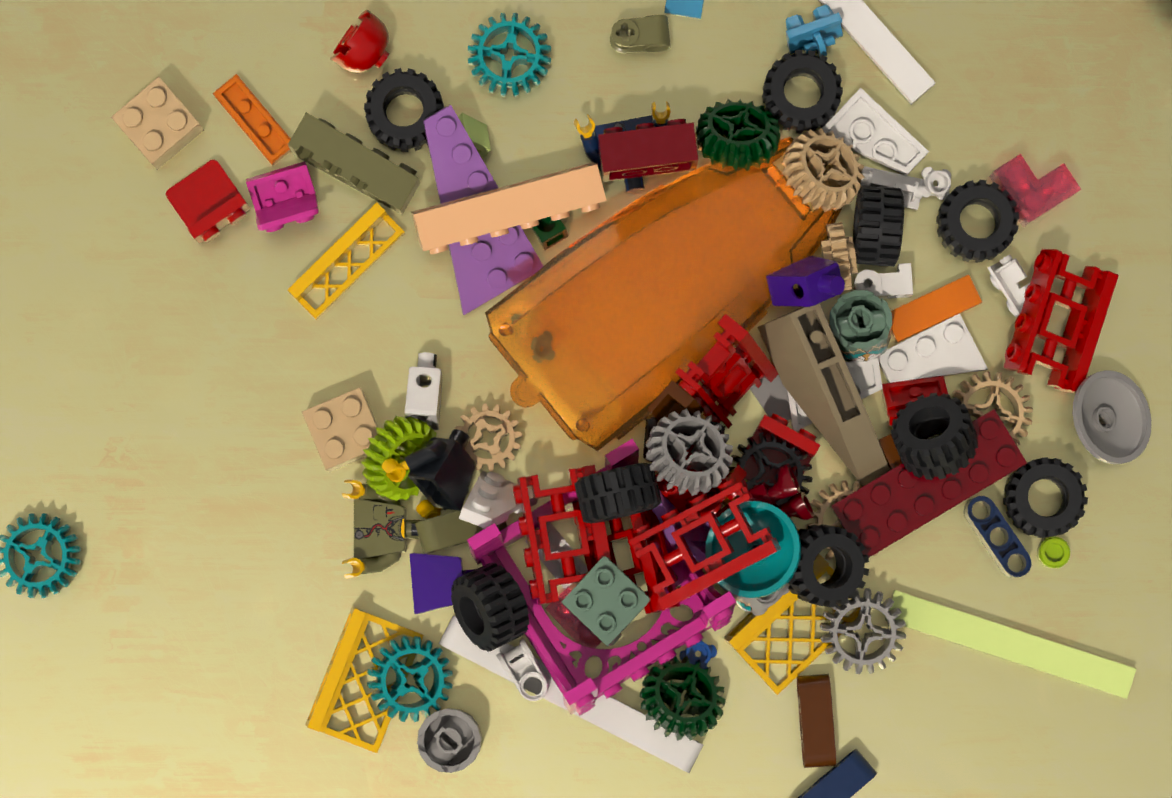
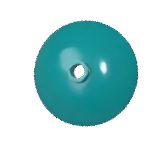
M748 501L740 504V507L754 534L769 526L773 538L776 537L781 550L717 583L734 595L744 598H761L779 591L791 580L800 562L801 541L795 524L786 513L765 502ZM729 508L717 519L723 525L734 519L735 516ZM712 528L706 540V559L723 550ZM739 530L727 537L735 552L723 557V559L727 563L764 543L759 538L749 544L742 530Z

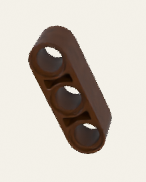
M829 674L797 676L804 768L836 766Z

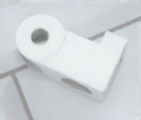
M911 263L898 264L897 272L877 273L873 270H863L856 276L853 289L868 290L880 299L881 297L883 299L912 297Z

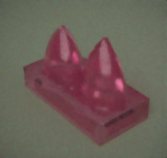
M568 587L558 596V602L550 603L545 609L576 643L589 648H596L602 641L562 603L564 598L571 592Z

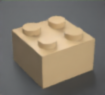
M160 77L156 78L111 117L156 170L204 131L199 122Z
M360 387L302 411L326 471L331 472L367 457L363 449L369 448L371 443L368 438H374L377 435L376 428H378V425L365 394Z

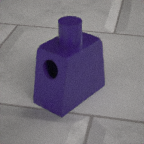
M815 256L806 257L766 276L773 306L811 307L836 295H840L845 288V282L841 277L838 263ZM794 284H798V288L794 289Z
M411 553L410 566L414 614H422L452 606L451 587L454 585V580L475 569L463 570L461 557Z

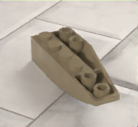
M820 303L811 307H801L758 326L757 328L783 386L853 476L859 481L860 485L863 487L889 472L890 468Z

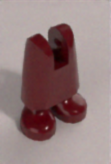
M788 463L780 467L778 481L775 485L769 488L763 481L749 489L753 498L748 501H760L771 504L782 510L790 518L796 517L802 520H809L814 517L811 504L805 493L800 492L797 477ZM793 496L789 501L778 506L776 501ZM727 504L715 514L718 518L724 511L729 509V505Z

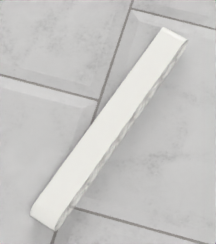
M453 616L439 644L513 682L496 655L499 653L505 654L515 647L507 643L492 651H483L471 642L462 630L456 616ZM521 655L520 657H518V658H516L515 660L511 661V663H513V662L517 661L518 659L522 658L524 655ZM536 658L537 665L548 683V692L544 699L567 710L561 691L543 662ZM530 678L525 683V689L538 695L542 690V682L538 678ZM602 695L594 700L596 706L580 716L577 712L573 713L687 773H690L703 747V744L694 739L689 741L686 735L679 741H677L673 732L665 737L664 728L660 727V729L654 730L655 720L646 721L644 713L613 697L606 699L605 695Z

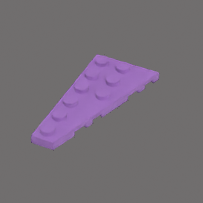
M451 105L444 107L423 120L440 204L498 188ZM520 225L508 228L509 233L491 238L490 233L478 236L479 241L465 246H460V242L448 244L463 315L544 269L542 262Z

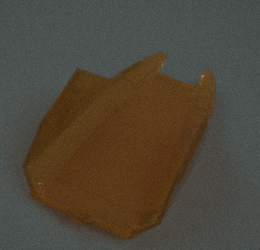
M794 138L780 139L775 156L770 158L769 163H762L760 168L751 166L749 171H746L744 168L738 167L735 172L732 166H727L723 169L720 163L712 165L710 162L681 176L666 186L664 184L660 185L630 203L568 246L529 279L487 310L485 314L490 328L488 337L518 374L510 388L512 400L518 406L524 408L532 407L540 402L570 439H578L599 451L615 440H620L652 416L647 410L648 407L672 380L677 385L681 381L675 371L680 368L686 373L689 370L687 365L691 361L697 365L717 341L713 336L716 332L720 334L723 332L717 322L725 314L750 332L768 313L767 309L772 305L766 276L806 257L813 256L821 246V241L827 236V224L835 223L842 208L836 211L831 209L824 212L820 207L812 212L807 203L802 205L803 198L800 195L793 196L795 189L792 186H786L788 179L782 175V172L773 163L785 155L786 148L792 143Z

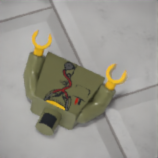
M345 480L344 483H351L353 486L351 494L342 493V496L354 499V558L342 561V564L350 563L353 567V572L344 575V577L353 578L360 574L382 572L398 562L401 553L406 552V539H419L415 523L423 520H406V507L401 506L400 500L396 501L382 497L370 488L368 484H362L360 481Z

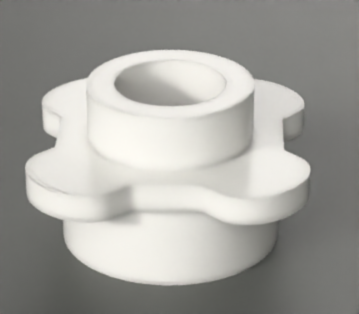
M932 167L924 168L921 173L923 177L922 186H924L922 196L925 198L936 196L939 200L946 199L951 187V173L947 169L936 171ZM936 180L938 182V185L934 186L933 181Z

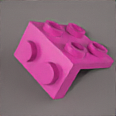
M306 161L246 179L255 208L256 224L259 231L274 232L284 227V224L289 222L304 223L314 218V215L319 213L317 195Z

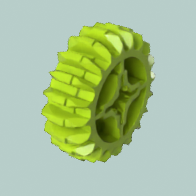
M395 416L393 421L385 420L384 428H376L377 435L374 438H368L371 444L369 448L363 449L367 457L361 463L365 467L362 474L367 479L366 483L370 488L382 497L398 501L399 499L408 500L410 495L418 496L419 488L408 476L410 469L406 471V475L401 482H392L381 467L383 462L390 458L395 459L398 463L405 461L404 457L424 447L429 439L436 437L437 433L420 419Z

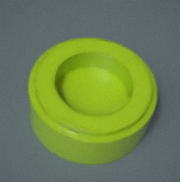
M1049 537L1039 544L1037 556L1045 567L1059 568L1068 562L1070 548L1062 538Z

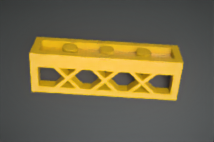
M376 202L287 291L317 320L405 234V231ZM384 220L395 233L387 241H374V228ZM370 233V241H362ZM357 245H370V257L364 263H352V250ZM374 245H382L374 252ZM348 255V263H340ZM335 267H348L347 280L343 284H329L330 272ZM352 267H359V268L352 274ZM325 277V284H318ZM312 289H325V302L315 310L304 297ZM329 289H337V290L329 297Z

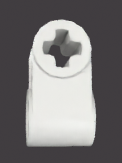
M524 639L520 640V645L505 654L499 653L496 655L505 672L513 680L518 691L525 699L539 701L546 696L548 692L547 680ZM521 655H524L522 658H520V659H518L517 661L511 663V661L515 660L516 658L520 657ZM538 678L542 682V690L538 695L530 696L526 693L525 683L528 679Z

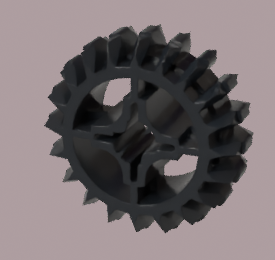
M763 432L759 433V444H756L752 437H748L747 443L750 446L748 450L741 444L737 447L743 456H731L733 462L737 463L744 470L748 458L753 454L758 466V474L746 482L748 490L764 481L755 482L765 473L764 467L770 466V470L772 468L777 470L788 463L791 468L794 467L800 492H804L805 495L809 493V489L801 485L802 482H812V477L803 476V471L811 470L812 465H801L800 462L808 457V454L803 452L797 456L795 451L798 447L795 445L791 448L787 447L788 442L786 440L778 443V436L775 434H771L770 442H766L765 434ZM762 450H777L785 454L789 459L778 464L772 463L766 455L764 456ZM728 467L729 472H731L735 467ZM778 474L774 477L776 482L778 481ZM769 480L765 482L769 488L775 485L774 483H769ZM793 496L780 499L776 502L778 506H780L789 501Z

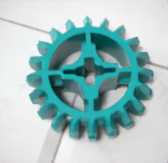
M505 13L500 14V23H496L493 17L488 18L491 27L488 29L485 25L480 24L478 28L483 36L472 34L471 39L478 45L468 46V52L475 54V56L468 58V64L478 65L471 71L472 75L476 77L483 74L479 80V85L485 86L490 81L489 92L492 94L498 86L501 87L502 97H506L507 88H512L514 97L519 96L518 87L521 86L526 93H529L531 89L528 82L531 81L534 85L539 86L541 81L536 74L541 76H547L548 70L541 66L551 64V58L543 55L551 52V46L547 44L541 45L548 39L547 34L542 33L536 36L540 30V25L536 23L531 28H528L530 18L527 16L523 19L522 23H518V13H513L512 21H507ZM508 32L506 40L502 44L487 47L494 37ZM518 34L525 36L532 43L536 54L528 53V50L522 49L517 45ZM508 49H513L514 55H516L512 56L511 61L505 60L504 54H507ZM484 56L491 57V60L498 61L502 65L501 77L490 71L484 62ZM533 63L527 72L518 77L511 78L515 67Z
M33 513L28 516V524L22 517L17 518L19 529L9 524L6 528L12 535L10 537L0 535V540L6 543L5 548L0 547V553H4V558L0 559V565L6 566L5 569L0 571V577L11 575L6 582V586L13 587L18 583L16 593L22 595L28 587L27 594L29 598H35L37 590H39L41 598H47L48 587L53 594H59L60 588L57 583L59 582L64 587H68L70 582L65 578V575L68 574L69 576L76 577L78 574L75 570L70 569L71 564H81L80 559L72 558V553L81 552V547H71L70 543L78 539L77 535L72 534L66 537L65 535L71 527L65 524L58 529L61 519L54 517L49 524V515L42 513L39 523L36 514ZM46 530L43 537H39L37 542L32 545L20 541L29 532ZM54 536L59 541L62 549L61 562L51 552ZM26 549L32 551L41 550V554L45 556L44 558L49 560L50 562H35L36 558L32 555V553L26 551ZM15 550L25 558L23 575L18 571L15 564ZM45 566L57 570L47 580L41 582L31 581L34 574L37 575L39 570Z
M402 636L401 647H399L395 640H390L389 645L392 649L390 652L384 647H380L379 652L384 658L380 660L373 657L371 661L378 665V669H368L367 671L368 675L376 677V680L367 682V687L372 689L378 688L377 691L370 695L371 699L375 701L383 698L377 708L383 711L389 707L387 716L390 718L395 717L399 711V720L402 722L407 720L409 713L412 721L418 722L419 711H421L425 718H428L431 715L428 709L430 706L439 711L441 706L436 700L440 698L447 701L449 698L446 694L442 693V689L452 688V683L444 681V678L453 675V672L449 669L442 670L450 662L446 657L438 659L443 650L437 647L431 651L433 642L430 640H426L421 647V638L418 636H414L411 645L408 637ZM411 653L421 654L425 657L421 662L417 661L412 666H405L397 659ZM391 666L396 673V681L391 686L392 690L388 693L386 675ZM432 666L434 679L429 691L424 685V677L429 672L428 668ZM400 669L414 675L413 679L419 689L406 683L405 674ZM408 692H415L422 698V700L412 704L395 702L399 696L403 697Z

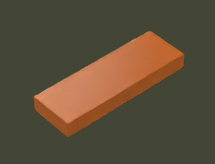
M237 74L212 93L272 166L291 152L288 147V143L291 140L290 137Z
M969 274L892 310L891 333L896 343L981 304L982 300Z

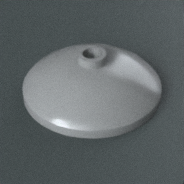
M1111 370L1094 373L1080 384L1073 401V421L1078 437L1084 447L1095 458L1108 464H1124L1140 456L1146 448L1151 434L1150 409L1140 388L1126 375Z

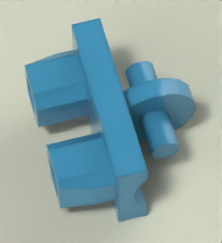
M826 4L817 7L813 11V18L815 20L813 22L805 24L801 15L788 17L786 19V38L790 54L795 53V50H804L808 54V51L811 50L817 51L819 57L821 55L827 57L826 47L836 44L835 39L843 36L840 14H834Z

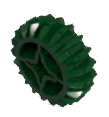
M727 99L725 104L716 102L714 107H707L705 113L700 114L695 132L698 150L702 152L703 158H710L712 165L720 163L723 169L728 166L733 167L735 172L738 168H744L746 171H749L751 166L760 168L762 163H769L770 158L775 156L778 150L781 134L779 133L778 120L773 118L770 111L765 112L764 105L756 107L753 101L742 103L741 99L738 102H732Z
M675 656L669 663L667 661L663 665L659 663L657 667L654 666L650 669L649 676H646L642 682L644 688L640 691V698L644 699L641 703V709L648 710L645 716L646 721H656L654 730L662 727L665 729V737L673 732L677 741L681 740L684 734L691 741L695 739L697 734L702 737L707 734L708 729L713 730L715 728L717 720H720L723 715L722 708L725 706L726 699L721 697L725 687L716 686L720 681L719 676L711 677L709 675L711 666L704 670L700 668V660H697L695 664H691L689 657L686 656L680 663ZM678 679V680H684V681H683V682H680V683H677V682H674V681H672V680ZM686 690V693L684 695V702L680 707L679 704L681 702V695L683 691ZM683 714H690V715H693V716H694L695 714H697V715H699V716H696V717H682L681 715H683Z

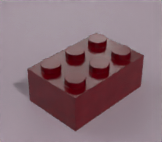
M686 119L667 121V126L655 127L654 123L638 124L635 126L636 130L623 131V127H611L604 129V134H598V150L603 182L694 171L697 169L699 159L694 122L686 123Z

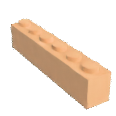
M591 162L412 211L411 214L421 249L423 251L429 250L430 254H437L448 250V244L460 242V246L473 244L479 241L478 236L490 233L491 238L509 233L508 228L520 225L521 229L535 227L539 225V219L551 217L552 221L564 219L570 216L569 211L581 208L582 212L593 211L600 208L599 203L607 200L598 165Z

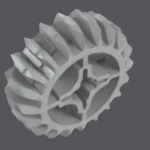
M687 408L682 410L679 415L674 411L667 418H661L657 426H654L650 431V438L646 442V447L650 450L646 453V459L653 461L649 466L650 471L659 472L657 482L663 479L668 481L667 490L677 486L679 495L684 494L687 489L691 496L697 495L699 491L705 494L712 487H718L722 479L728 475V467L733 462V458L729 456L733 451V446L726 444L729 434H720L719 432L722 428V423L715 426L710 423L712 421L711 415L707 416L704 420L701 418L699 410L695 411L692 416ZM681 433L690 434L691 436H685ZM691 445H694L693 449L691 450L692 454L687 460H685V457L688 454V449L691 447ZM687 469H694L698 472L688 471Z
M865 588L863 597L860 598V595H857L851 600L847 597V604L841 606L836 604V607H832L836 610L834 614L829 611H824L823 616L831 620V622L820 624L821 630L829 631L828 634L822 635L820 639L823 643L832 642L824 650L826 654H832L837 651L832 661L838 664L845 659L843 663L845 671H848L854 663L856 674H861L863 665H866L868 672L872 674L874 673L873 664L876 662L883 670L886 668V664L882 660L887 656L892 662L896 660V657L890 652L892 648L897 651H902L903 649L902 645L895 642V640L906 639L904 632L897 631L898 628L906 626V623L902 619L894 620L902 612L899 608L889 611L894 601L888 598L881 603L883 593L880 591L871 599V590ZM861 607L858 617L854 621L840 624L841 619L847 612ZM871 607L885 615L888 629L871 623ZM865 620L867 628L869 630L872 629V631L865 633L861 642L859 634L857 632L854 633V631L861 629ZM837 633L845 634V636L855 639V655L847 652L840 646ZM886 639L877 651L865 655L872 641Z

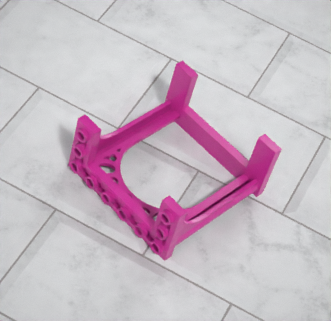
M630 439L606 454L605 467L596 473L638 464L639 448L634 440ZM577 493L563 494L565 510L573 507L572 503L578 501ZM551 500L532 511L534 529L539 528L537 517L553 514ZM518 520L501 531L493 523L467 539L471 555L477 565L480 563L482 566L488 563L501 565L519 585L529 612V625L525 635L561 691L564 705L570 715L577 712L580 716L596 706L594 700L602 695H605L606 699L612 697L623 689L620 684L632 678L633 682L647 675L650 672L647 667L657 661H659L660 665H663L666 661L668 662L677 655L675 650L685 644L687 648H690L703 640V632L710 628L717 631L731 622V615L736 605V600L730 591L721 595L713 586H710L679 602L692 610L693 617L690 620H676L670 614V609L662 610L660 617L653 627L638 640L613 649L589 648L573 642L564 636L551 622L542 606L538 605L537 599L531 598L529 585L506 550V547L524 537L520 534ZM663 530L662 532L667 553H669L675 549H673L670 543L666 540L664 535L665 532ZM685 560L671 566L678 578V581L675 582L676 587L683 586L704 575L702 569L691 573ZM666 623L680 628L679 630H667L668 635L661 632V627ZM651 640L658 641V643L653 645ZM560 642H562L563 644L567 645V646L565 647V649L562 647V645L560 644ZM641 642L646 644L644 651H639L637 645ZM574 651H578L582 655L578 661L577 668L572 663L576 659L569 655ZM632 652L635 655V657L630 660V654ZM597 656L602 661V671L598 677L591 679V677L588 678L585 674V664L590 657ZM618 656L621 659L620 665L616 662L612 667V671L608 673V659Z

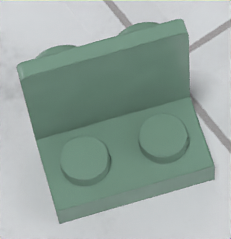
M605 556L564 598L562 603L608 647L614 645L622 636L621 632L651 601V598Z

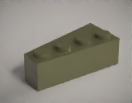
M306 112L288 143V147L293 155L403 215L420 184L419 178L415 176L417 171L404 163H400L399 166L389 161L390 157L376 148H373V150L368 149L355 136L349 133L344 135L336 130L335 126L321 118L317 119Z

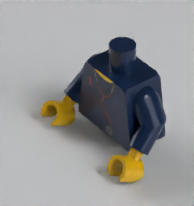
M666 101L667 109L660 113L656 111V104L653 102L651 106L652 115L597 126H595L594 121L588 114L589 123L585 127H580L578 120L575 119L574 125L581 134L580 137L587 158L591 162L596 163L601 171L598 134H604V129L611 127H623V131L636 130L635 126L643 123H654L655 127L667 126V119L671 113L670 104ZM643 177L624 179L626 192H636L645 189Z

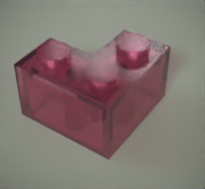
M1021 154L994 170L989 176L992 182L999 184L998 189L1001 191L1006 189L1010 193L1008 195L1010 201L1015 200L1017 204L1015 212H1019L1018 221L1023 228L1072 198L1081 190L1065 164L1060 165L1038 180Z

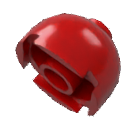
M365 10L358 17L362 21L359 26H350L334 49L333 53L335 55L330 58L338 66L349 72H367L374 65L380 68L390 54L386 51L389 43V32L385 24L369 10Z

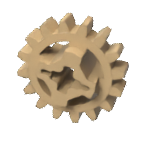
M842 222L827 224L828 240L821 241L822 258L838 263L841 277L845 282L844 291L852 290L851 274L858 273L852 236L845 237Z
M486 403L483 404L481 412L472 407V416L470 418L465 415L461 416L465 423L464 426L455 427V429L467 434L473 423L477 428L475 437L468 441L465 451L473 461L477 462V471H481L483 465H488L489 471L493 472L494 464L497 463L501 468H506L504 462L506 458L512 461L516 459L511 453L512 450H521V445L515 442V439L522 437V432H514V428L519 424L518 420L510 422L508 419L511 412L508 410L503 415L500 414V405L497 404L493 411H489ZM484 417H493L503 423L494 426L486 423ZM488 430L490 434L497 433V436L493 438L494 444L491 446L487 442L479 443L483 438L482 432ZM509 434V444L502 453L500 449L501 440ZM484 450L490 452L492 458H481L476 456L474 452Z

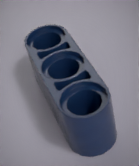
M977 496L970 499L964 506V516L1000 571L1010 578L1026 575L1031 568V558L994 502L986 496ZM976 502L983 503L987 508V515L984 519H977L972 513V507ZM994 528L1002 530L1005 535L1004 543L1000 546L994 545L990 540V533ZM1013 554L1018 555L1022 560L1023 566L1019 572H1013L1008 567V559Z
M855 749L797 798H851L871 781L877 772L858 749Z

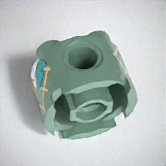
M853 290L843 294L830 311L829 326L845 361L867 362L877 358L886 352L891 339L892 312L888 303L882 297L880 299L868 290Z

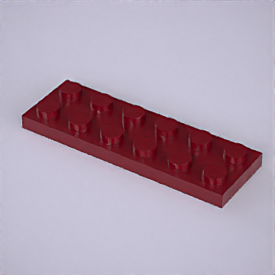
M995 409L973 421L978 436V448H975L976 455L974 458L968 459L969 465L958 469L959 473L952 475V473L947 474L944 479H939L937 476L933 480H926L924 475L918 478L914 476L913 472H908L904 464H900L830 506L843 529L858 537L856 542L863 543L866 549L862 551V554L868 555V558L1027 464Z

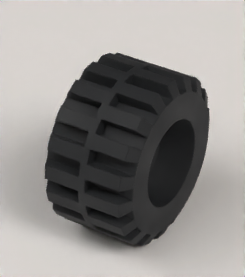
M795 50L794 54L790 55L787 53L782 56L781 60H776L768 71L763 85L762 100L766 105L765 111L772 113L773 118L778 120V124L780 123L784 126L783 130L789 132L790 129L796 130L797 134H802L803 131H809L810 129L816 131L818 127H824L835 115L843 94V87H841L842 79L840 74L837 75L835 72L836 66L833 63H827V57L824 55L818 57L815 56V51L809 50L807 54L802 53V50ZM797 76L812 79L820 89L819 101L814 106L808 108L794 106L785 97L784 86L786 82Z
M401 68L394 69L395 73L389 75L386 72L382 74L383 78L380 81L376 79L372 83L373 88L371 91L368 90L366 94L367 102L364 103L365 117L370 130L381 144L388 145V148L392 150L396 148L401 149V152H408V149L414 148L416 151L421 149V145L425 143L428 145L423 120L443 109L444 104L436 84L432 80H428L427 75L422 72L417 74L414 69L409 68L407 72H402ZM408 94L420 99L423 105V113L414 124L397 126L387 118V107L395 97Z
M973 180L968 181L964 185L956 187L941 204L938 210L940 212L936 219V224L939 225L937 234L938 237H942L944 248L949 247L952 250L950 254L954 257L959 255L963 257V261L975 260V263L983 262L986 259L991 260L998 254H1001L1013 241V237L1019 227L1017 225L1019 212H1015L1017 204L1015 200L1010 201L1008 198L1010 193L1006 189L1001 191L998 189L999 184L994 182L990 185L986 184L987 180H979L976 183ZM981 205L991 212L995 228L990 236L987 238H974L964 231L960 223V214L966 206Z
M862 185L858 191L853 224V243L857 264L894 267L897 263L901 251L904 224V196L901 188Z
M930 393L929 397L922 395L917 397V401L906 403V408L900 409L896 414L898 419H893V430H891L893 442L906 470L913 472L914 476L918 478L924 475L926 480H933L937 476L939 479H944L950 473L955 475L959 473L958 469L960 467H967L969 465L968 459H973L976 455L975 448H978V436L965 404H962L960 399L956 397L951 399L950 395L945 393L941 396H938L937 393ZM942 433L941 435H939V436H937V437H935V438L928 439L929 437H931V436H933V435Z
M1048 457L1032 460L1018 468L1016 472L1011 474L1009 477L1010 481L1004 488L1006 498H1003V504L1007 506L1008 511L1006 514L1008 518H1012L1014 521L1013 525L1017 529L1020 528L1023 530V533L1034 535L1037 538L1054 537L1068 532L1069 529L1074 528L1079 523V518L1084 516V505L1088 503V497H1085L1084 491H1087L1086 484L1082 485L1080 480L1082 478L1079 472L1075 473L1072 470L1073 466L1069 463L1064 464L1061 462V459H1048ZM1041 479L1054 482L1062 494V504L1059 511L1048 517L1040 516L1034 512L1028 501V492L1031 485Z
M638 463L579 479L574 485L583 522L590 524L638 514L658 507L662 500L655 471H650L649 466L651 464Z
M823 524L809 525L808 530L800 529L798 533L801 541V557L795 574L788 582L791 584L788 587L790 592L797 594V598L802 601L826 607H836V604H847V597L854 599L859 595L856 589H863L866 582L862 581L863 575L868 576L869 569L864 568V563L869 562L868 555L862 554V551L866 548L863 543L856 542L858 537L853 533L847 532L846 529ZM829 547L835 555L836 568L831 578L820 584L815 578L813 565L816 556L823 549Z
M488 563L454 580V585L451 587L453 609L462 630L475 646L477 645L481 650L489 652L523 636L527 632L529 612L526 600L519 585L504 567L498 566L496 563Z

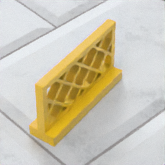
M818 554L813 565L815 578L818 580L825 573L831 577L834 570ZM790 591L782 595L764 614L755 616L750 612L724 637L726 642L734 648L777 695L832 643H823L820 638H814L815 620H828L824 616L815 615V604L811 603L810 615H793L794 602L798 599V595ZM858 607L849 616H843L841 624L854 621L858 617L861 607ZM788 609V615H781ZM776 619H788L787 637H770L771 624ZM793 619L810 620L809 637H793ZM764 630H766L765 636H759ZM753 641H765V659L751 658L744 649ZM770 641H787L786 659H770ZM792 642H809V654L803 660L792 659ZM814 642H821V643L814 649ZM757 663H764V671ZM769 663L786 664V676L777 685L769 677ZM791 664H798L791 670Z
M352 607L305 725L307 728L378 753L391 720L387 716L389 707L385 711L374 714L368 700L373 692L365 694L359 680L360 677L367 675L368 669L357 674L352 663L355 655L367 650L372 660L374 655L371 648L386 641L389 643L391 639L402 634L413 638L418 636L421 638V641L424 635ZM368 621L381 625L386 637L368 644L364 634ZM386 627L397 632L389 635ZM361 639H362L363 642H364V644H365V646L362 647V648H360V649H358L359 644H360ZM416 653L406 654L397 659L400 661L407 657L404 665L412 666ZM373 663L374 667L370 669L377 670L378 665ZM351 668V671L354 676L346 679L349 669ZM400 669L405 674L404 677L407 679L409 672L407 673ZM356 680L362 696L345 704L341 695L342 687L344 684ZM395 682L386 685L387 690L390 689ZM339 697L342 705L334 708ZM364 700L371 717L354 724L347 708ZM344 709L351 726L340 731L327 727L331 715ZM384 716L379 726L377 719ZM373 721L378 731L374 743L371 744L361 740L356 728ZM353 730L355 737H352L345 733Z

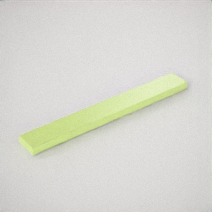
M897 590L893 592L891 599L894 603L889 611L894 608L901 610L902 613L894 620H904L906 623L904 627L1121 698H1128L1136 668Z

